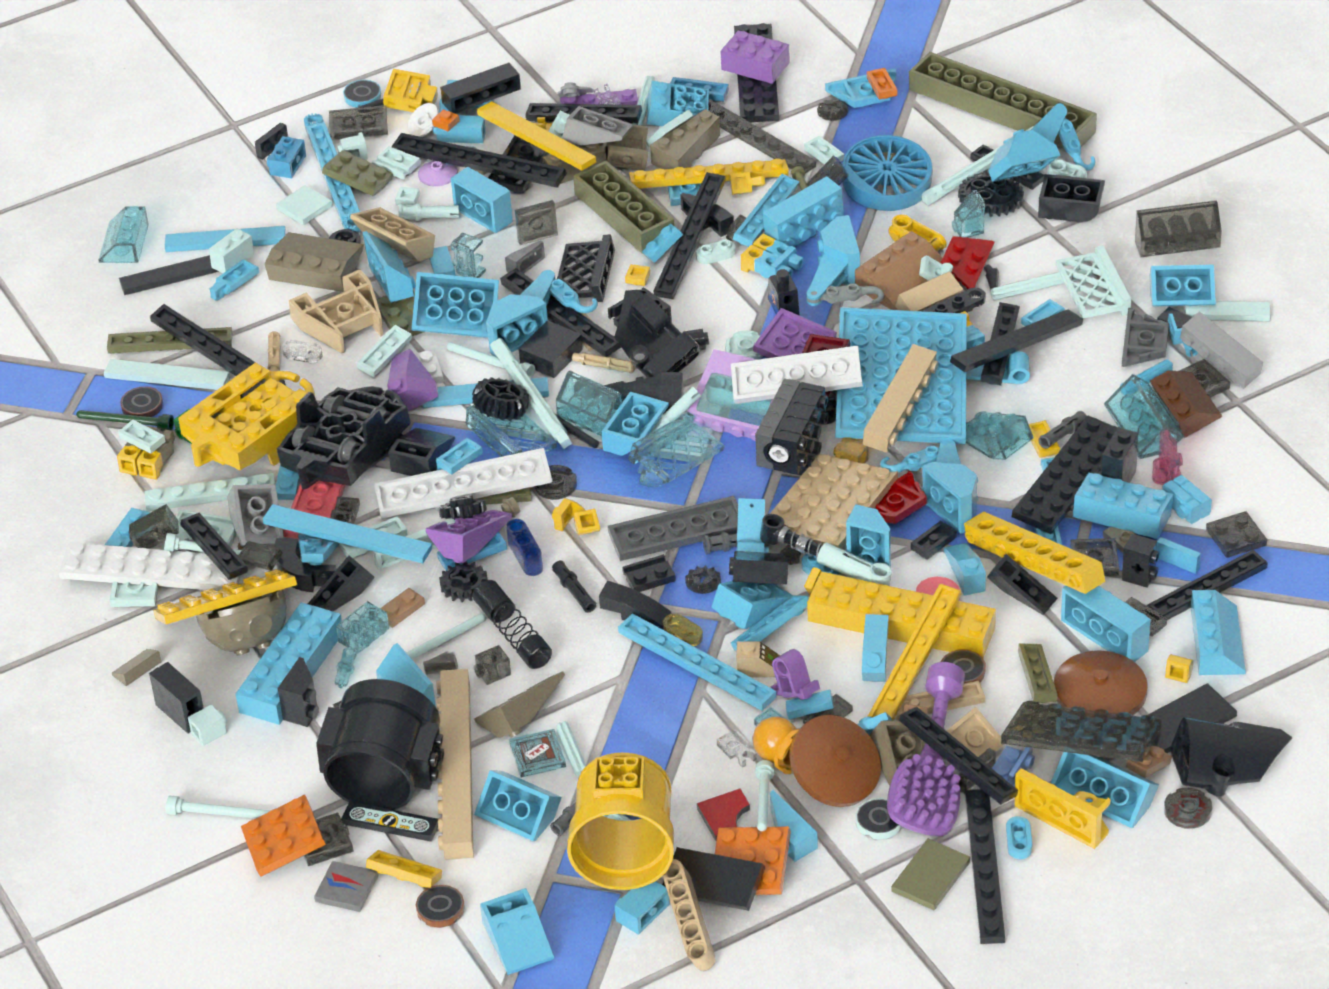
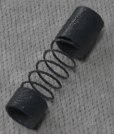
M486 580L481 582L473 592V600L496 628H499L500 633L505 635V639L510 642L513 649H516L518 655L529 668L538 669L547 664L552 656L550 646L536 630H533V626L527 623L526 617L521 616V611L516 609L515 604L496 581ZM514 611L519 612V617L512 619L507 627H501V622L510 618ZM518 618V620L514 624L509 626L514 620ZM520 618H524L525 624L518 626L512 634H506L507 628L514 626ZM526 625L531 627V630L524 633L518 641H512L513 635L520 633ZM521 626H523V628H522L521 630H519L518 632L515 633V631H516L518 628H520ZM527 633H529L524 639L521 640V638H522L524 635H526Z

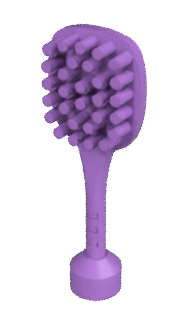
M938 662L931 665L928 669L925 685L927 692L935 698L931 719L942 728L945 725L948 703L962 694L965 680L964 671L959 666L949 662ZM926 743L920 755L915 754L912 759H906L897 768L889 786L887 809L891 819L906 829L930 836H944L951 831L958 816L960 776L953 773L955 770L953 765L946 767L943 757Z

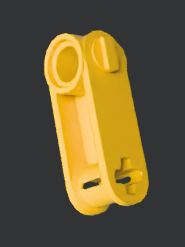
M901 214L893 217L892 225L888 229L889 235L895 242L912 231L926 239L936 251L943 250L947 246L946 240L941 234L907 215Z

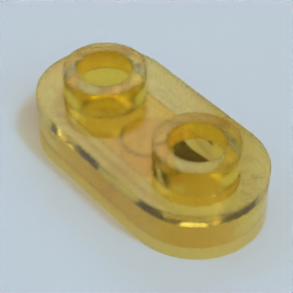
M670 614L664 618V631L692 646H697L702 642L703 631L697 624L680 614Z

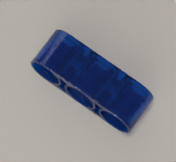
M521 519L508 521L506 524L508 545L522 570L529 576L539 575L543 571L542 552L529 528Z

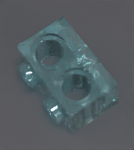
M369 601L336 626L338 642L357 654L389 629L387 612Z

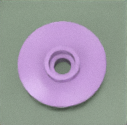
M439 161L428 162L418 171L419 180L428 186L451 183V177L457 174L455 165Z

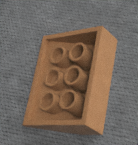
M911 231L856 268L855 284L862 287L875 286L880 288L884 293V298L879 303L890 310H898L895 305L899 294L928 281L919 275L921 258L927 255L941 263L942 257L926 239ZM876 294L867 295L872 299L878 298Z

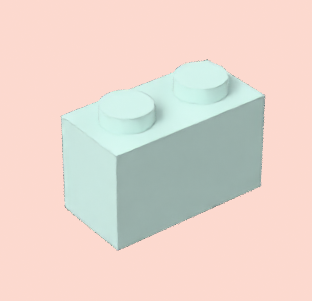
M236 228L210 247L209 254L212 268L224 273L243 259L247 260L253 256L252 236Z

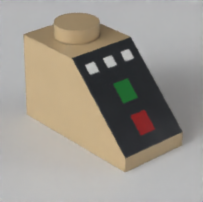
M760 641L737 642L736 662L738 671L749 677H775L772 663L775 658L780 656L778 653Z

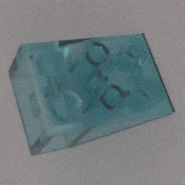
M982 411L977 413L971 421L966 422L965 443L991 459L1006 460L1034 439L1026 416L1016 415L1014 413L1001 414L1000 412L987 413Z

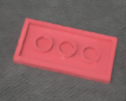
M318 481L309 488L303 489L300 483L291 509L333 519L346 485ZM283 529L284 537L298 538V532Z

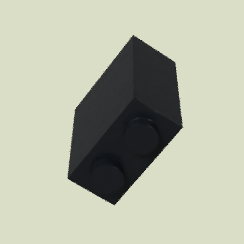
M547 320L519 348L520 363L532 364L535 366V371L555 378L572 361L573 353H580L583 350L582 335Z
M1117 427L1102 454V476L1121 479L1128 483L1131 482L1137 467L1138 432Z
M735 551L734 557H730L729 575H733V582L787 584L788 554Z
M166 662L149 673L155 705L189 734L191 731L188 717L204 709L201 692L169 662Z

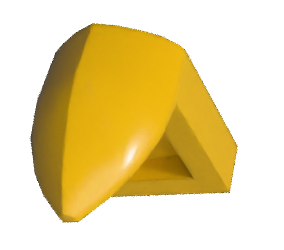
M564 498L559 506L553 510L554 528L563 531L570 520L574 518V513L585 511V509L579 503Z

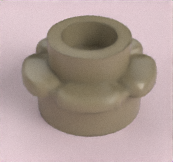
M513 497L503 499L502 511L512 513V517L515 518V514L520 512L517 502Z

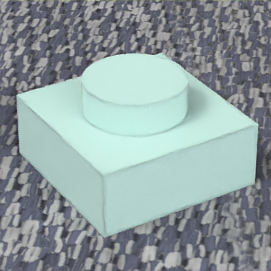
M400 187L395 198L396 205H399V203H402V205H415L420 196L419 188Z

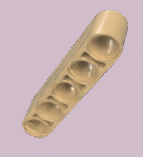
M672 859L670 867L663 875V879L688 958L697 969L706 971L715 964L716 959L691 876L680 861Z

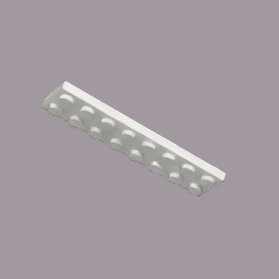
M544 448L470 463L452 475L442 469L376 483L374 486L381 519L439 507L440 505L450 503V498L473 495V499L543 485L551 483L552 478Z
M69 542L59 571L60 579L110 583L117 581L123 584L130 582V584L141 585V582H143L144 585L152 586V583H157V586L201 590L213 588L216 591L221 590L224 584L230 582L239 583L240 576L228 580L205 553L172 552L160 549Z

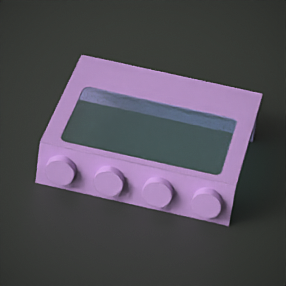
M714 349L696 389L701 397L687 410L690 423L696 427L703 426L711 428L716 432H728L736 437L744 436L755 441V433L773 399L735 404L731 364L757 359Z

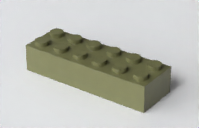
M603 161L573 175L575 195L641 253L646 248V245L660 234L664 227L670 223L674 226V218L609 162Z

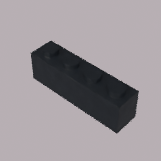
M508 62L440 87L442 103L450 112L458 113L521 90L520 74Z

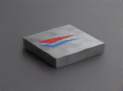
M332 861L314 895L315 902L360 912L378 877L377 871Z

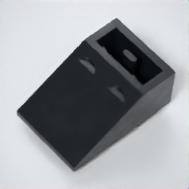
M414 428L397 438L389 450L391 472L413 476L436 471V459L449 450L455 440V436Z

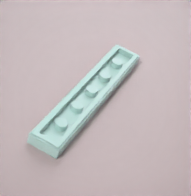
M110 359L104 371L105 378L212 390H218L228 383L230 378L229 371Z

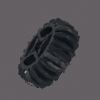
M490 377V379L484 378L482 381H478L473 389L472 404L475 405V409L480 410V413L486 414L487 417L501 419L502 421L504 419L512 421V419L518 420L528 410L529 394L526 389L522 388V385H517L514 381L510 382L499 377L498 379Z

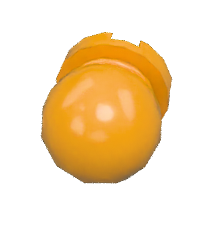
M780 716L763 719L755 727L752 736L753 747L763 760L774 763L775 767L784 774H792L790 747L799 729L788 719Z

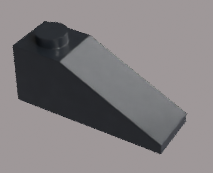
M1007 554L1004 555L987 576L1004 593L1042 615L1058 599Z
M349 555L307 604L335 611L360 595L375 577Z

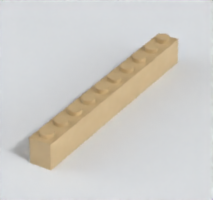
M468 669L440 671L441 680H436L437 694H441V697H437V710L441 711V714H439V728H441L440 734H443L441 748L444 749L442 765L437 766L439 767L438 779H442V782L438 783V796L442 797V800H438V813L442 814V818H438V829L443 834V836H438L439 850H444L445 860L474 858Z

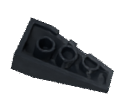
M659 372L655 373L654 377L644 379L642 376L637 377L636 381L632 382L620 381L599 386L600 405L618 409L627 395L633 392L668 402L669 406L663 413L664 415L684 395L683 373ZM683 414L676 421H682Z

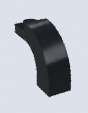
M276 538L274 553L277 570L295 576L297 585L292 586V588L314 593L315 586L322 587L337 570L336 565H310L309 563L302 562L300 560L301 554L298 539Z

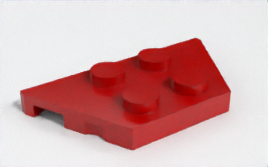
M953 236L941 260V264L950 263L953 265L952 275L957 282L960 281L967 288L966 290L975 288L995 242L992 240Z
M909 471L893 483L890 490L877 503L874 509L878 510L885 522L896 524L926 505L927 497L921 490L919 483L915 482L913 473Z

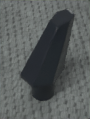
M988 264L984 267V271L987 273L985 276L991 290L998 287L999 271Z

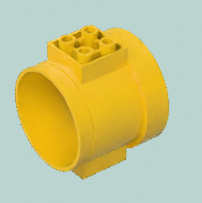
M620 752L595 757V760L582 770L577 782L575 814L569 825L567 853L571 865L584 879L608 889L630 890L655 882L670 867L674 852V829L670 821L672 787L667 773L659 764L642 755ZM627 814L640 817L641 819L621 821L604 817V815Z

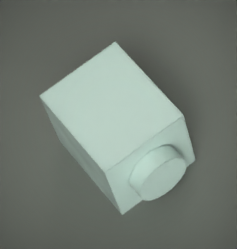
M212 704L188 717L191 734L202 746L227 733L225 715L222 711H217Z

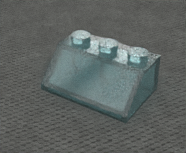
M125 206L109 221L98 259L99 263H139L149 226L145 206Z
M571 370L567 372L556 398L558 416L599 436H602L603 428L622 404L620 392Z

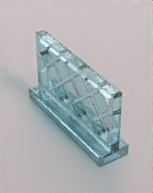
M474 405L466 408L465 425L500 457L544 448L546 452L557 447V442L526 414L518 419L523 421L522 423L486 417V414H481L480 410L475 409ZM496 425L505 426L506 428H498ZM509 427L518 428V429H521V430H520V431L509 430ZM524 430H530V431H534L535 434H534V433H527V432H523V431H524ZM508 436L517 437L518 440L511 439ZM521 438L530 439L533 442L521 441ZM536 441H542V442H546V443H545V444H539V443H536ZM520 447L529 448V450L522 451Z
M687 412L633 443L628 460L634 465L638 462L642 463L665 482L669 483L723 451L725 445L694 423L695 416ZM694 431L699 436H691L688 433ZM674 441H685V444H677ZM689 442L700 443V446L689 445ZM704 444H711L714 448L704 447ZM662 448L671 449V453L662 452L660 450ZM675 450L686 451V455L677 454ZM690 452L701 453V456L690 455ZM647 457H657V461L649 460ZM661 458L672 459V463L662 462ZM676 460L687 461V464H677ZM662 468L673 469V472L668 474Z

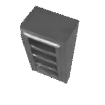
M543 241L535 242L506 256V271L509 273L516 268L525 273L545 258Z

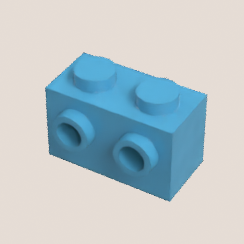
M282 136L279 143L275 145L272 154L267 158L270 175L292 179L306 157L304 140Z

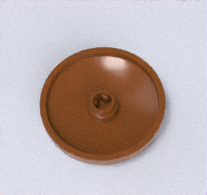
M1098 650L1074 655L1062 663L1054 677L1059 706L1072 717L1088 723L1111 724L1126 720L1142 708L1147 697V679L1143 670L1133 660L1115 652Z
M835 715L815 717L805 723L792 740L790 763L794 776L801 787L817 801L834 807L852 806L863 801L878 784L881 773L878 750L871 737L855 722Z

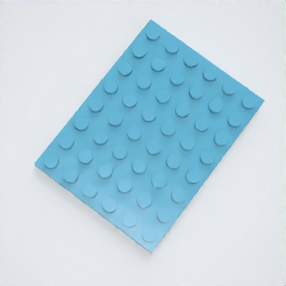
M840 307L839 338L849 339L850 347L858 346L863 386L837 390L835 438L863 439L866 425L910 348L915 344L936 351V361L939 364L935 374L931 373L928 387L923 388L920 401L915 402L911 417L907 416L903 431L899 430L897 441L940 443L943 440H953L955 444H965L966 372L950 363L952 355L966 350L967 314Z

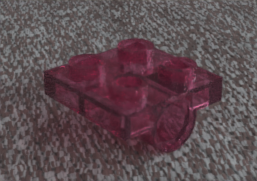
M1169 430L1160 431L1159 458H1156L1152 465L1153 482L1164 485L1181 475L1179 466L1183 465L1182 455L1177 453L1176 439L1171 437Z

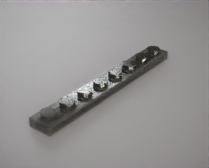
M709 99L708 111L719 116L721 129L773 159H785L790 169L801 166L806 174L816 167V160Z

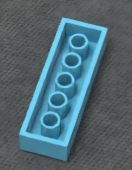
M301 602L236 692L239 713L280 725L283 721L278 694L279 685L299 657L304 658L313 678L344 633L341 614Z

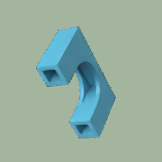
M448 80L447 84L453 83L458 80ZM442 99L439 101V113L443 109L449 111L442 103ZM491 101L482 103L471 108H480ZM459 115L460 122L450 131L433 127V134H436L437 140L442 142L483 143L486 134L485 119L480 116Z

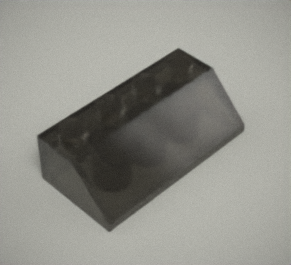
M1217 200L1136 210L1135 244L1140 257L1221 247L1222 230Z

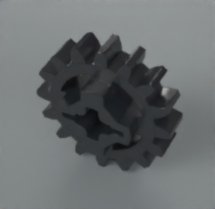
M473 495L450 498V503L438 507L441 519L473 518L474 514L487 511L486 501L484 499L473 500Z
M467 561L462 565L455 562V567L448 565V571H442V576L439 577L441 592L445 593V597L451 596L452 601L459 598L461 602H464L467 598L469 601H473L472 597L475 588L481 582L488 580L487 571H483L482 565L476 567V562L468 565Z

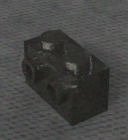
M167 504L129 524V537L137 548L151 549L164 542L167 533L176 535L179 533L178 519Z

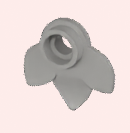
M568 82L561 87V91L557 92L559 97H576L594 92V89L579 87L576 83Z

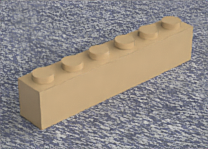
M915 344L912 345L864 429L863 445L887 453L891 445L894 446L896 444L899 430L903 431L907 416L911 417L915 402L920 401L923 388H927L929 385L931 373L935 374L939 362L936 361V351Z

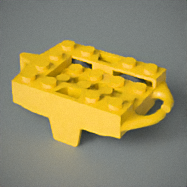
M255 362L178 418L181 435L192 443L191 449L194 465L200 467L214 460L222 465L227 464L241 471L243 468L257 462L266 454L270 464L273 466L277 465L280 461L276 448L297 425L296 404L308 392H312L315 396L312 384L303 378L299 385L305 391L302 389L294 391L279 381L291 380L297 383L300 380L298 374L290 371H270Z

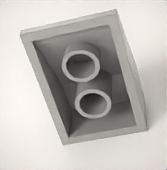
M578 106L567 118L562 139L575 146L620 141L633 128V124Z
M275 484L233 485L227 500L230 518L241 547L275 545L276 538H284L282 528L263 524V517L271 505L279 506Z

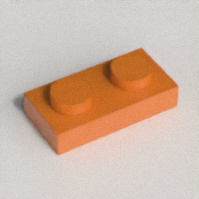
M885 68L867 71V79L879 100L897 96V88Z

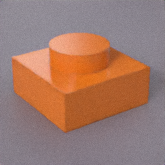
M444 109L432 119L433 126L445 131H450L460 122L459 115Z

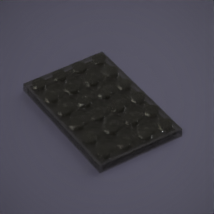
M1026 701L1021 704L1002 733L1001 744L1143 762L1161 730L1162 719H1155L1152 715L1139 717L1132 716L1128 712L1115 714L1108 713L1104 709L1091 711L1085 710L1084 707L1080 706L1067 708L1056 703L1043 705L1039 704V702Z

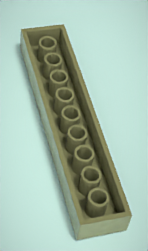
M929 52L909 71V90L1017 131L1021 129L1026 131L1036 125L1056 104L1061 103L1067 108L1065 118L1072 122L1081 147L1096 133L1097 113L933 52ZM1057 134L1054 144L1064 148L1059 134Z

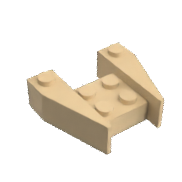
M361 269L343 276L344 292L316 304L307 292L289 300L290 317L299 329L340 353L345 352L343 337L366 327L372 326L380 336H383L382 317L371 281Z

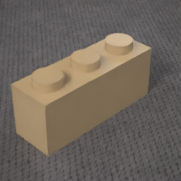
M949 271L899 294L895 307L903 311H922L963 292V288Z

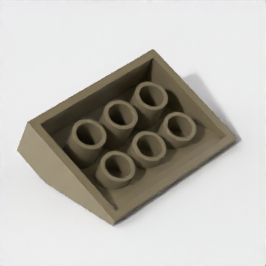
M288 232L271 249L265 262V268L269 280L344 292L343 276L353 273L364 249V244Z

